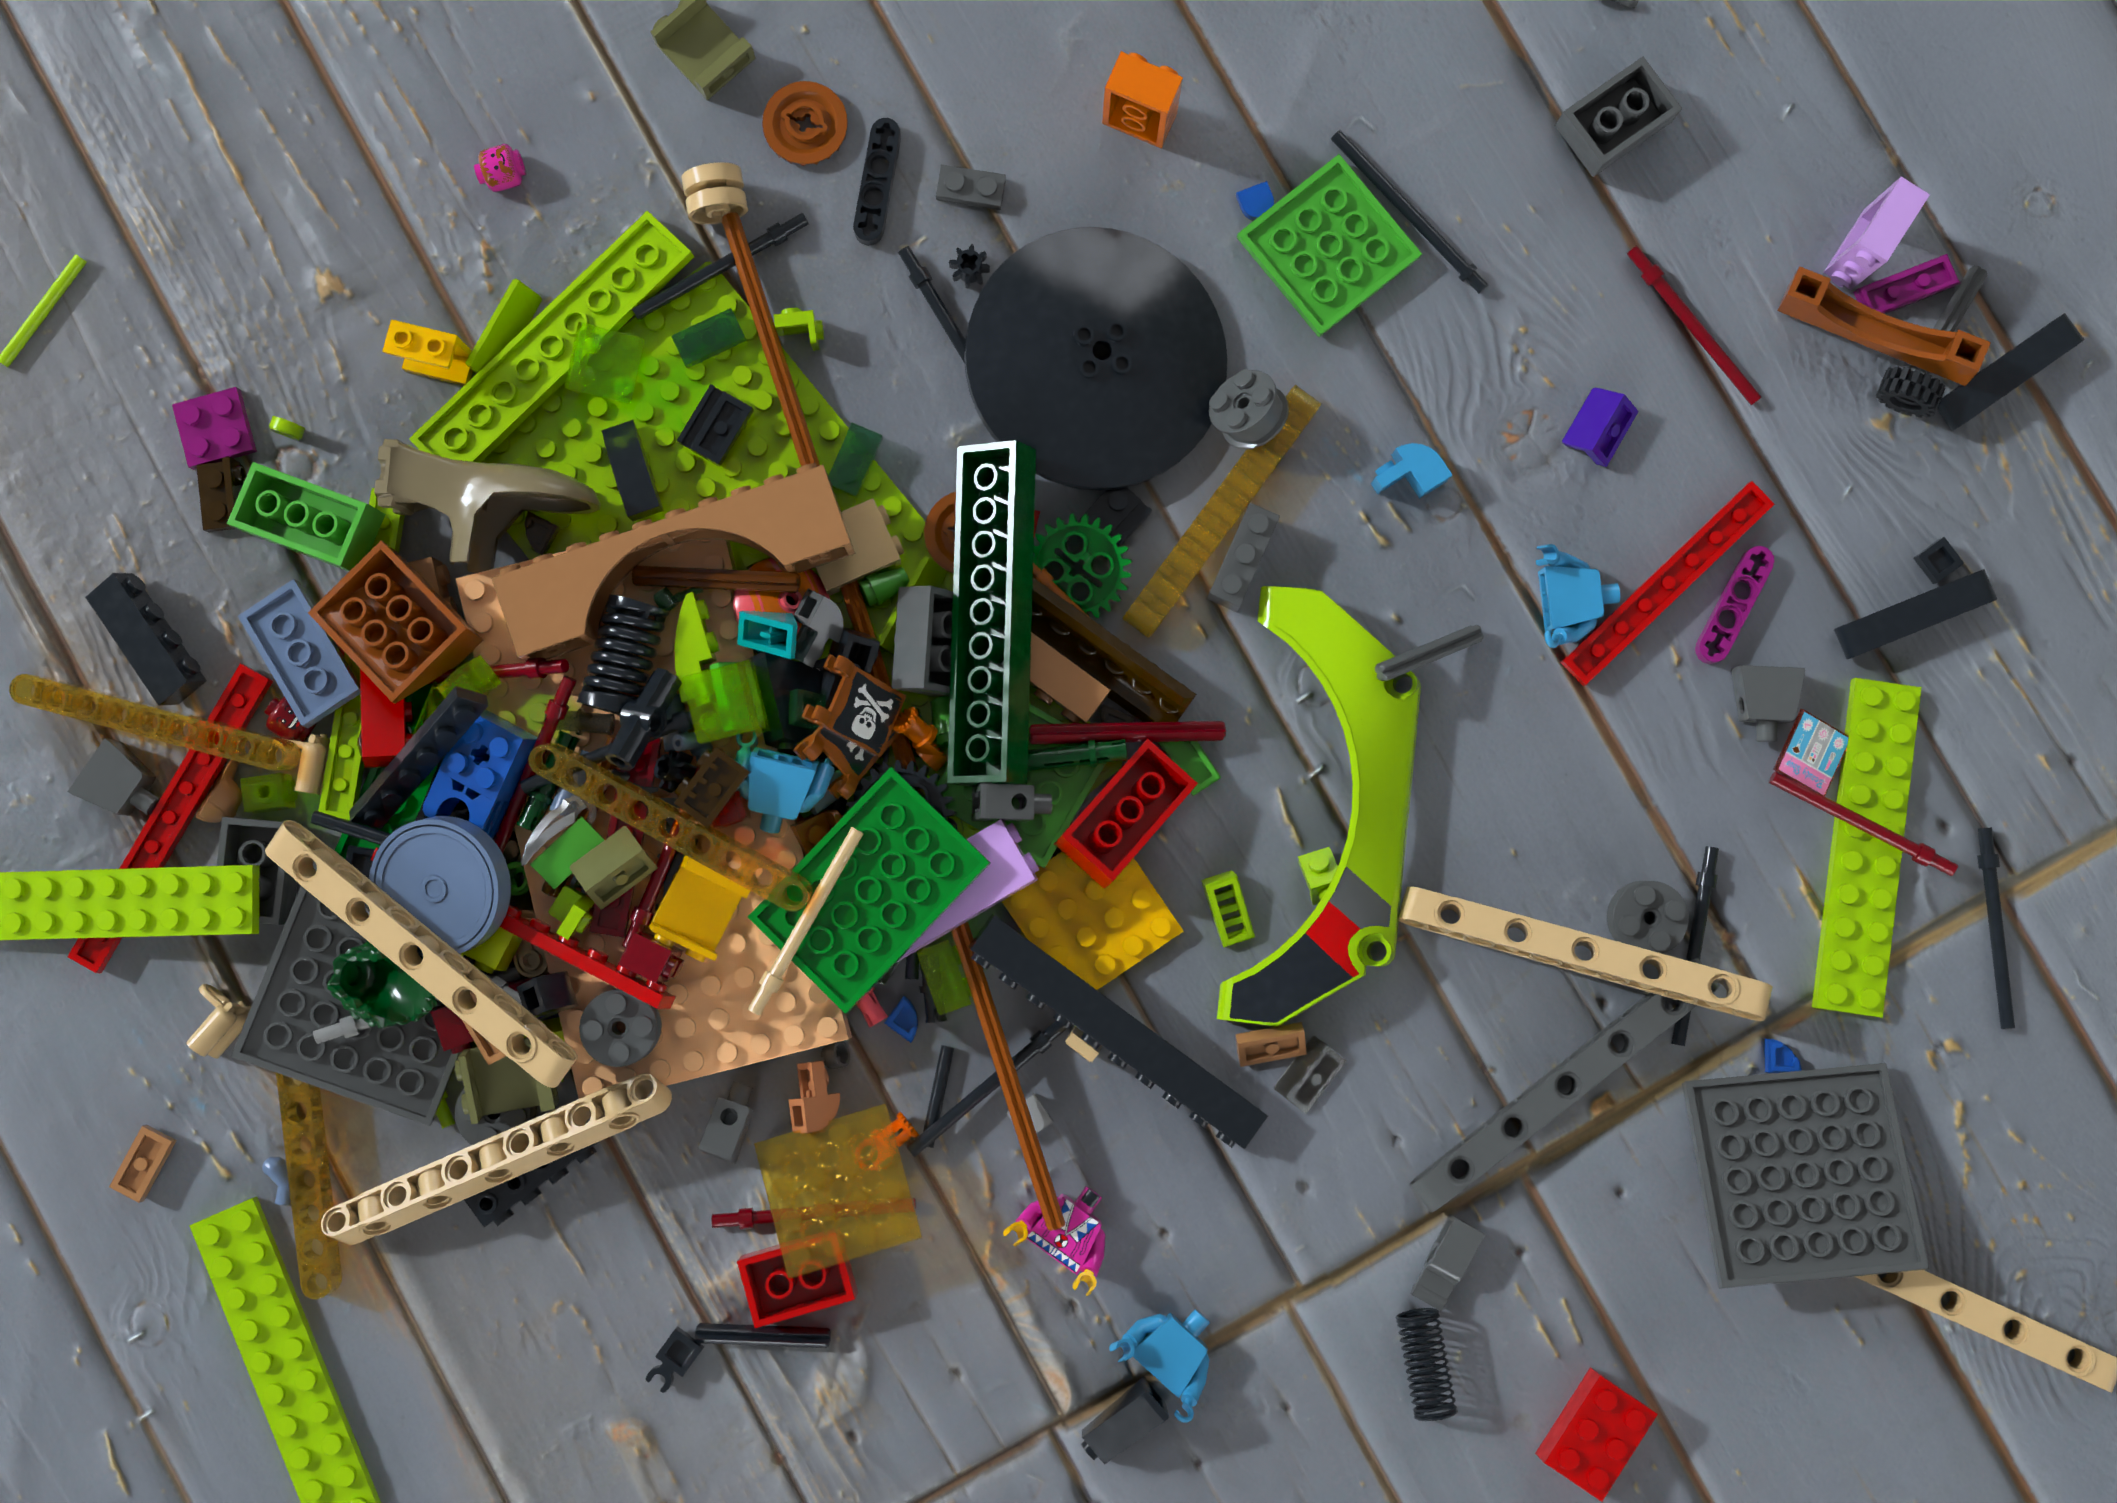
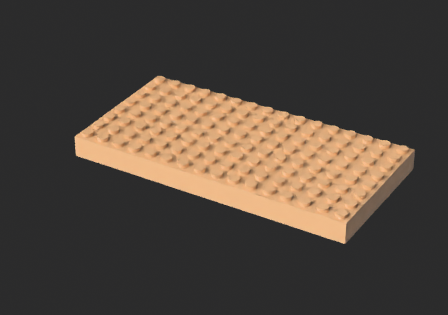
M716 539L695 540L676 544L655 553L637 565L737 570L730 541ZM567 551L555 553V554H553V556H557V555L566 553ZM533 559L511 565H520L522 568L533 564ZM511 565L456 578L465 621L483 639L473 650L476 667L526 662L517 657L491 579L501 575L500 570ZM631 571L619 584L613 595L641 601L669 612L664 622L665 628L662 632L649 631L633 626L659 636L661 642L655 646L635 641L655 648L657 655L655 658L636 655L652 661V670L631 668L647 673L649 677L657 668L666 669L676 676L675 638L678 618L685 595L690 592L695 593L699 600L705 599L710 618L705 620L708 632L714 631L720 651L715 652L717 661L704 665L705 669L710 668L709 665L718 662H740L754 723L753 729L742 731L743 737L741 742H751L753 731H755L758 738V748L778 752L777 748L765 745L747 668L748 658L757 655V650L737 645L738 624L733 609L735 590L635 586L632 583ZM649 615L647 619L655 620V617ZM594 644L548 659H566L569 663L567 673L548 674L547 677L540 679H530L527 676L480 680L482 693L487 695L489 706L486 709L538 737L547 714L545 710L550 699H554L563 676L566 675L577 680L567 703L569 710L565 719L560 720L538 773H541L557 739L559 730L580 739L570 758L571 760L579 757L581 750L591 752L605 746L607 739L610 736L616 737L621 728L619 715L577 703L579 693L583 688V680L586 676H590L586 670L587 666L593 663L590 659L591 653L598 651ZM628 680V681L634 682V683L639 684V685H642V686H645V685H646V683H640V682ZM713 688V689H711V690H712V694H713V697H714V701L716 702V701H717L716 693H715V689ZM617 691L628 696L639 697L638 695ZM696 703L684 704L687 711L697 708ZM702 721L693 724V728L688 730V732L701 731L706 733L713 745L712 751L716 747H720L725 753L736 760V753L740 750L736 741V734L739 731L724 732L723 729L722 731L709 734L704 731ZM663 739L659 758L665 754L669 755V752H665ZM684 750V751H682V752H684V753H687V754L693 756V755L691 754L690 750ZM693 756L690 764L696 766V756ZM655 777L654 787H658V791L652 793L651 799L678 798L675 792L669 793L660 789L659 784L661 780ZM562 779L560 780L552 799H554ZM610 782L591 825L605 840L607 839L616 791L614 788L615 784ZM738 789L709 828L718 836L720 843H716L708 834L697 828H689L687 834L692 839H698L697 848L693 856L749 882L753 887L747 899L741 898L715 949V952L718 954L715 961L707 957L704 962L698 961L685 954L686 947L674 943V946L684 950L680 957L684 960V963L675 979L670 977L668 982L662 983L668 986L666 992L676 996L670 1009H658L662 1023L658 1043L645 1058L636 1063L623 1067L604 1065L589 1055L580 1038V1020L586 1006L596 996L617 988L544 950L549 974L568 971L578 1006L575 1008L561 1011L558 1014L565 1043L577 1054V1060L571 1069L579 1099L644 1073L651 1074L665 1086L852 1038L847 1015L792 961L782 976L784 981L777 993L773 992L761 1015H756L748 1010L761 987L759 981L765 971H770L781 952L748 916L804 858L802 848L790 825L797 822V819L783 818L779 833L762 831L760 823L763 813L749 810L748 800L741 796ZM530 796L527 797V799H526V801H525V804H524V806H523V808H522V811H521V813H520V815H519V818H520V816H521V814H522V812H523V810H524V808H525V806H526V803H527V801H528V799H529ZM551 805L548 806L544 817L550 812ZM649 813L642 848L656 865L658 861L657 855L661 854L666 842L665 831L667 821L663 814H659L660 824L656 825ZM559 815L547 826V828H549L558 820L562 819L564 816ZM515 825L514 828L522 857L525 845L532 831ZM569 826L548 840L531 857L528 863L524 865L536 919L551 925L550 932L558 936L560 935L556 932L562 922L548 913L556 897L542 892L545 879L530 864L557 840ZM684 840L683 845L688 846L690 843ZM573 873L568 877L565 885L571 884L574 877ZM652 873L635 885L626 935L632 923L630 919L635 906H639ZM664 883L652 909L654 915L656 913V904H660L663 899ZM579 887L576 888V890H578L579 892L582 891L581 888H579ZM594 906L592 907V909H591L590 912H589V915H591V916H592V913H593V908H594ZM591 921L582 934L576 932L573 937L580 940L579 947L587 951L589 948H594L609 955L607 961L618 966L626 949L622 946L625 938L589 932ZM645 926L643 932H648L655 936L656 933L652 932L649 926ZM638 974L636 975L637 977H639V978H641V979L647 981L646 978H644V977H642V976H640V975H638ZM621 1021L617 1023V1029L624 1033L626 1029L625 1024Z

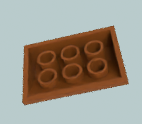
M382 540L308 612L394 704L459 665L483 641L397 551Z

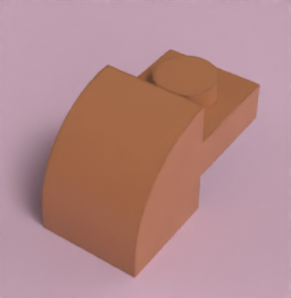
M824 1061L798 1063L797 1071L801 1098L788 1099L792 1133L816 1132L828 1126L836 1116L840 1104V1093H827L829 1075L826 1068H824Z

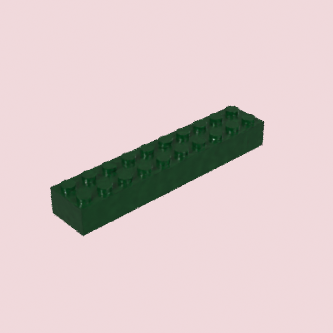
M1017 440L957 447L947 783L966 787H974L981 783L1027 785L1036 449Z

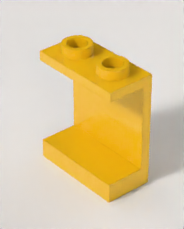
M391 319L382 352L404 358L402 369L405 372L462 386L471 380L473 371L466 365V361L472 350L457 335Z
M686 852L649 925L650 930L656 933L653 939L671 948L674 943L686 947L685 954L698 961L704 962L706 957L715 961L718 956L715 949L741 898L747 899L753 886L749 882Z

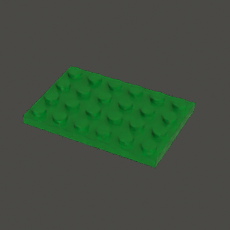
M892 767L879 778L748 916L782 950L851 827L864 833L791 960L845 1014L851 1011L991 864L979 850Z

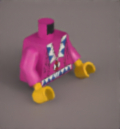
M1085 1186L1076 1201L1062 1193L1057 1199L1065 1220V1226L1054 1231L1047 1229L1038 1200L1030 1203L1016 1219V1222L1004 1229L1003 1235L1006 1236L1012 1230L1017 1233L1018 1240L1013 1246H1017L1028 1239L1078 1275L1073 1282L1072 1287L1074 1290H1076L1080 1281L1087 1283L1089 1290L1086 1296H1089L1096 1287L1097 1281L1095 1277H1097L1105 1252V1233L1101 1229L1102 1222L1091 1214L1102 1197L1087 1186Z

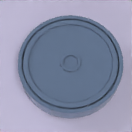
M435 816L417 820L398 828L381 844L370 868L369 880L459 954L480 946L493 936L502 924L509 907L511 882L509 870L502 852L485 831L471 822L460 818ZM418 947L417 952L419 956H423L422 950Z

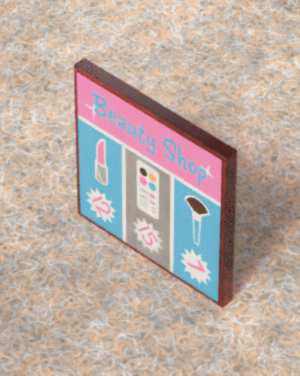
M1800 709L1773 770L1825 796L1847 749L1849 736L1806 710Z

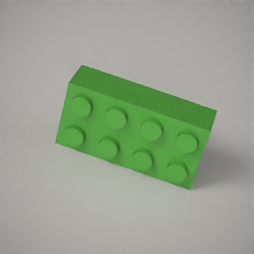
M252 462L227 524L252 536L350 571L371 551L386 514L362 501Z

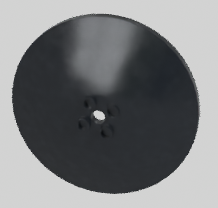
M1081 227L1061 230L1036 239L1012 254L992 274L982 289L973 308L965 339L964 361L969 392L980 419L996 442L1017 440L1036 449L1037 475L1063 486L1083 490L1101 491L1132 487L1147 482L1177 465L1196 447L1210 428L1212 422L1209 416V401L1227 378V349L1223 327L1209 294L1197 277L1178 258L1161 246L1138 235L1112 228ZM1096 344L1107 346L1110 352L1109 358L1105 360L1097 359L1092 352L1093 346Z

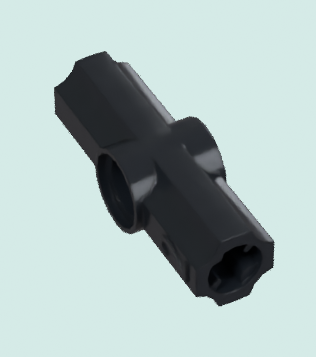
M657 668L651 674L636 701H629L624 705L620 714L621 728L605 754L606 759L622 770L631 771V769H634L651 737L658 738L662 735L667 725L666 711L682 684L678 676L673 675L666 669Z

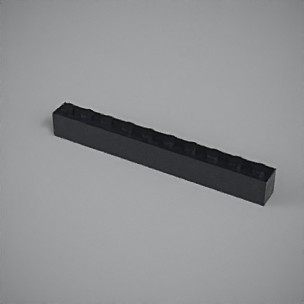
M991 914L968 947L974 952L971 956L974 961L985 969H988L990 965L1002 972L998 977L1000 980L1014 990L1018 985L1029 992L1026 998L1040 1009H1043L1045 1005L1049 1006L1057 1012L1053 1018L1069 1030L1073 1025L1082 1030L1084 1033L1080 1037L1095 1049H1098L1100 1045L1111 1052L1108 1058L1122 1069L1130 1065L1138 1071L1135 1076L1136 1079L1150 1089L1156 1084L1165 1091L1162 1098L1179 1109L1181 1104L1189 1108L1192 1111L1189 1115L1192 1120L1203 1128H1206L1208 1124L1219 1130L1216 1137L1229 1147L1233 1148L1237 1143L1245 1149L1267 1119V1114L994 914Z

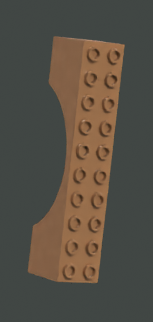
M816 463L807 464L799 467L796 470L797 474L785 478L782 474L769 477L763 481L764 485L753 489L750 486L734 489L730 492V497L718 500L717 497L707 498L700 501L698 507L692 510L685 511L684 508L675 509L667 512L665 519L652 522L651 519L643 520L633 524V530L621 534L619 531H611L599 536L600 541L589 545H586V542L575 543L566 547V553L553 556L552 553L543 554L535 557L533 564L521 568L520 565H511L501 569V575L491 579L517 657L525 661L531 658H545L548 660L594 644L595 640L599 637L598 630L606 609L609 594L615 592L619 584L635 566L655 553L676 544L709 539L732 541L754 548L771 557L787 572L796 573L854 555L855 551L824 466H816Z

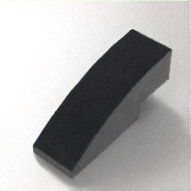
M634 420L602 430L610 464L627 517L633 522L664 511Z

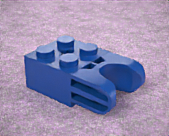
M484 710L445 755L424 801L422 809L424 815L429 818L450 816L456 805L462 800L469 809V822L478 826L493 839L502 822L537 737L494 713Z

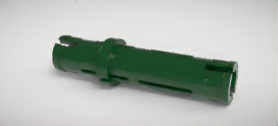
M559 730L557 739L541 772L570 761L580 739ZM560 780L527 793L530 797L516 825L533 832L543 819L548 806L552 804V798Z
M1125 739L1095 743V740H1088L1087 744L1028 750V771L1076 765L1097 767L1099 763L1127 761Z

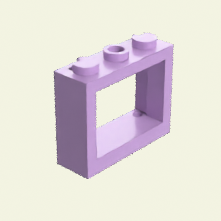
M1901 176L1862 211L1823 273L1830 276L1831 281L1842 288L1845 286L1852 290L1889 260L1930 194Z

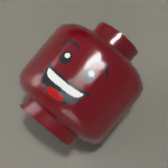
M285 696L282 699L274 697L264 711L269 716L266 721L267 729L281 739L304 742L317 725L315 723L309 728L303 727Z

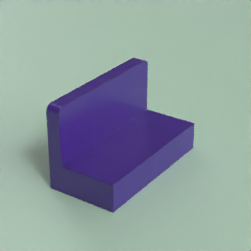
M1595 387L1589 393L1562 442L1567 447L1585 451L1596 465L1607 467L1639 411L1625 394Z

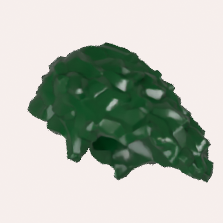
M368 941L363 945L348 949L345 954H340L333 961L334 974L327 983V989L331 991L334 998L342 1002L343 1008L348 1010L354 1019L361 1018L370 1027H375L377 1024L378 1028H385L395 1024L404 1025L411 1021L417 1022L437 1005L438 1001L435 999V996Z

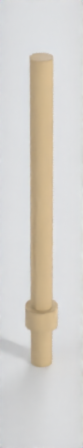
M851 827L770 971H765L759 981L761 987L748 1008L754 1014L760 1016L773 992H778L784 981L782 979L783 974L864 833L854 827Z

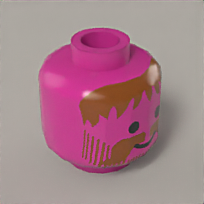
M501 144L480 151L478 156L479 164L474 165L479 183H486L493 192L519 186L522 182V176L526 175L519 150H513L507 144Z

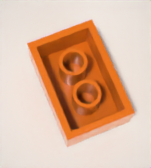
M1121 51L1105 86L1102 124L1162 149L1177 115L1183 77L1179 76L1177 71L1168 66L1158 67L1148 63L1146 58L1137 53L1127 54Z

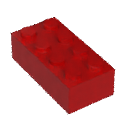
M1147 739L1057 839L1054 845L1105 889L1116 879L1198 783L1154 743Z

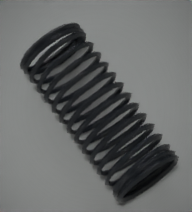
M1435 1308L1413 1309L1399 1313L1395 1317L1398 1323L1397 1326L1405 1328L1398 1332L1400 1335L1405 1336L1400 1339V1342L1409 1343L1402 1346L1401 1349L1409 1351L1403 1354L1404 1358L1409 1359L1405 1361L1404 1365L1410 1367L1406 1370V1373L1413 1374L1407 1380L1414 1382L1408 1387L1414 1390L1410 1393V1396L1415 1397L1411 1403L1418 1405L1413 1408V1414L1415 1415L1414 1418L1419 1421L1443 1420L1454 1416L1458 1412L1457 1406L1454 1405L1456 1399L1452 1397L1454 1390L1450 1389L1453 1384L1449 1381L1452 1378L1448 1374L1450 1368L1446 1366L1448 1359L1445 1358L1447 1352L1443 1350L1446 1347L1442 1343L1444 1337L1440 1335L1443 1332L1439 1327L1441 1321L1437 1320L1440 1316L1439 1310ZM1431 1322H1437V1323H1438L1437 1325H1434V1326H1421V1325H1425V1324H1428V1323H1431ZM1434 1329L1439 1330L1437 1333H1426ZM1423 1337V1338H1419V1339L1407 1340V1339H1411V1338ZM1435 1337L1441 1338L1438 1341H1426ZM1416 1345H1424V1346H1419V1347L1407 1348V1347L1416 1346ZM1436 1345H1441V1346H1442V1347L1439 1348V1349H1435V1348L1426 1349V1348H1430V1347H1433V1346H1436ZM1429 1352V1353H1424V1354H1419V1355H1411V1354H1416V1353ZM1439 1352L1443 1353V1355L1440 1356V1357H1439V1356H1431V1355L1437 1354V1353H1439ZM1429 1360V1361H1425V1362L1411 1363V1362H1415V1361ZM1440 1360L1445 1361L1443 1364H1432ZM1433 1367V1368L1425 1369V1370L1412 1371V1370L1420 1369V1368ZM1441 1368H1446V1371L1444 1372L1435 1371ZM1434 1375L1426 1378L1412 1379L1420 1376ZM1444 1375H1445V1376H1448V1378L1445 1379V1380H1444V1379H1436V1378L1442 1377V1376H1444ZM1425 1383H1435V1384L1426 1385V1386H1416V1385L1425 1384ZM1445 1383L1449 1384L1448 1387H1437ZM1439 1390V1391L1431 1392V1393L1416 1394V1393L1424 1392V1391ZM1446 1391H1450V1392H1451V1394H1449V1395H1444V1394H1441V1393H1444V1392H1446ZM1440 1398L1432 1401L1416 1402L1424 1399ZM1447 1399H1452V1402H1450V1403H1448V1402H1442V1401H1445V1400H1447ZM1440 1410H1449L1441 1413L1424 1415V1413L1435 1412Z

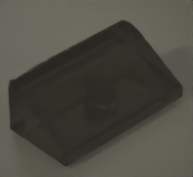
M1316 1036L1311 1037L1306 1044L1307 1055L1297 1056L1274 1086V1090L1305 1114L1347 1061Z

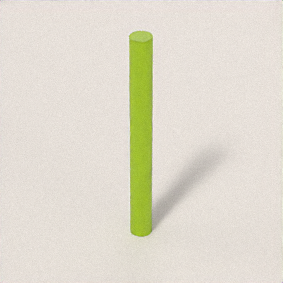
M76 254L73 256L1 352V364L6 367L11 365L87 262Z

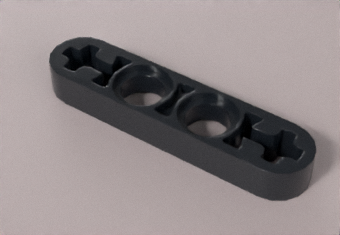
M890 118L878 119L872 125L853 223V230L857 240L866 246L877 244L882 239L901 142L900 128ZM885 128H889L893 135L887 139V151L881 149L882 139L881 135L878 134L884 133ZM878 158H883L889 162V168L885 173L877 174L871 169L872 162ZM871 190H879L883 193L884 198L880 204L870 205L865 200L866 194ZM867 212L873 214V227L877 229V231H871L870 236H865L863 229L860 228L867 226Z

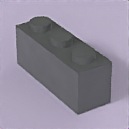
M1249 503L1207 596V600L1234 612L1238 611L1280 515Z

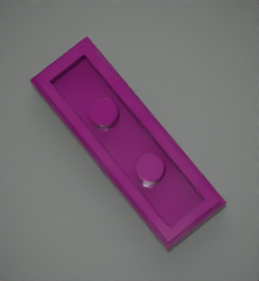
M1948 254L1860 287L1853 293L1858 302L1883 314H1887L1954 288L1960 282Z

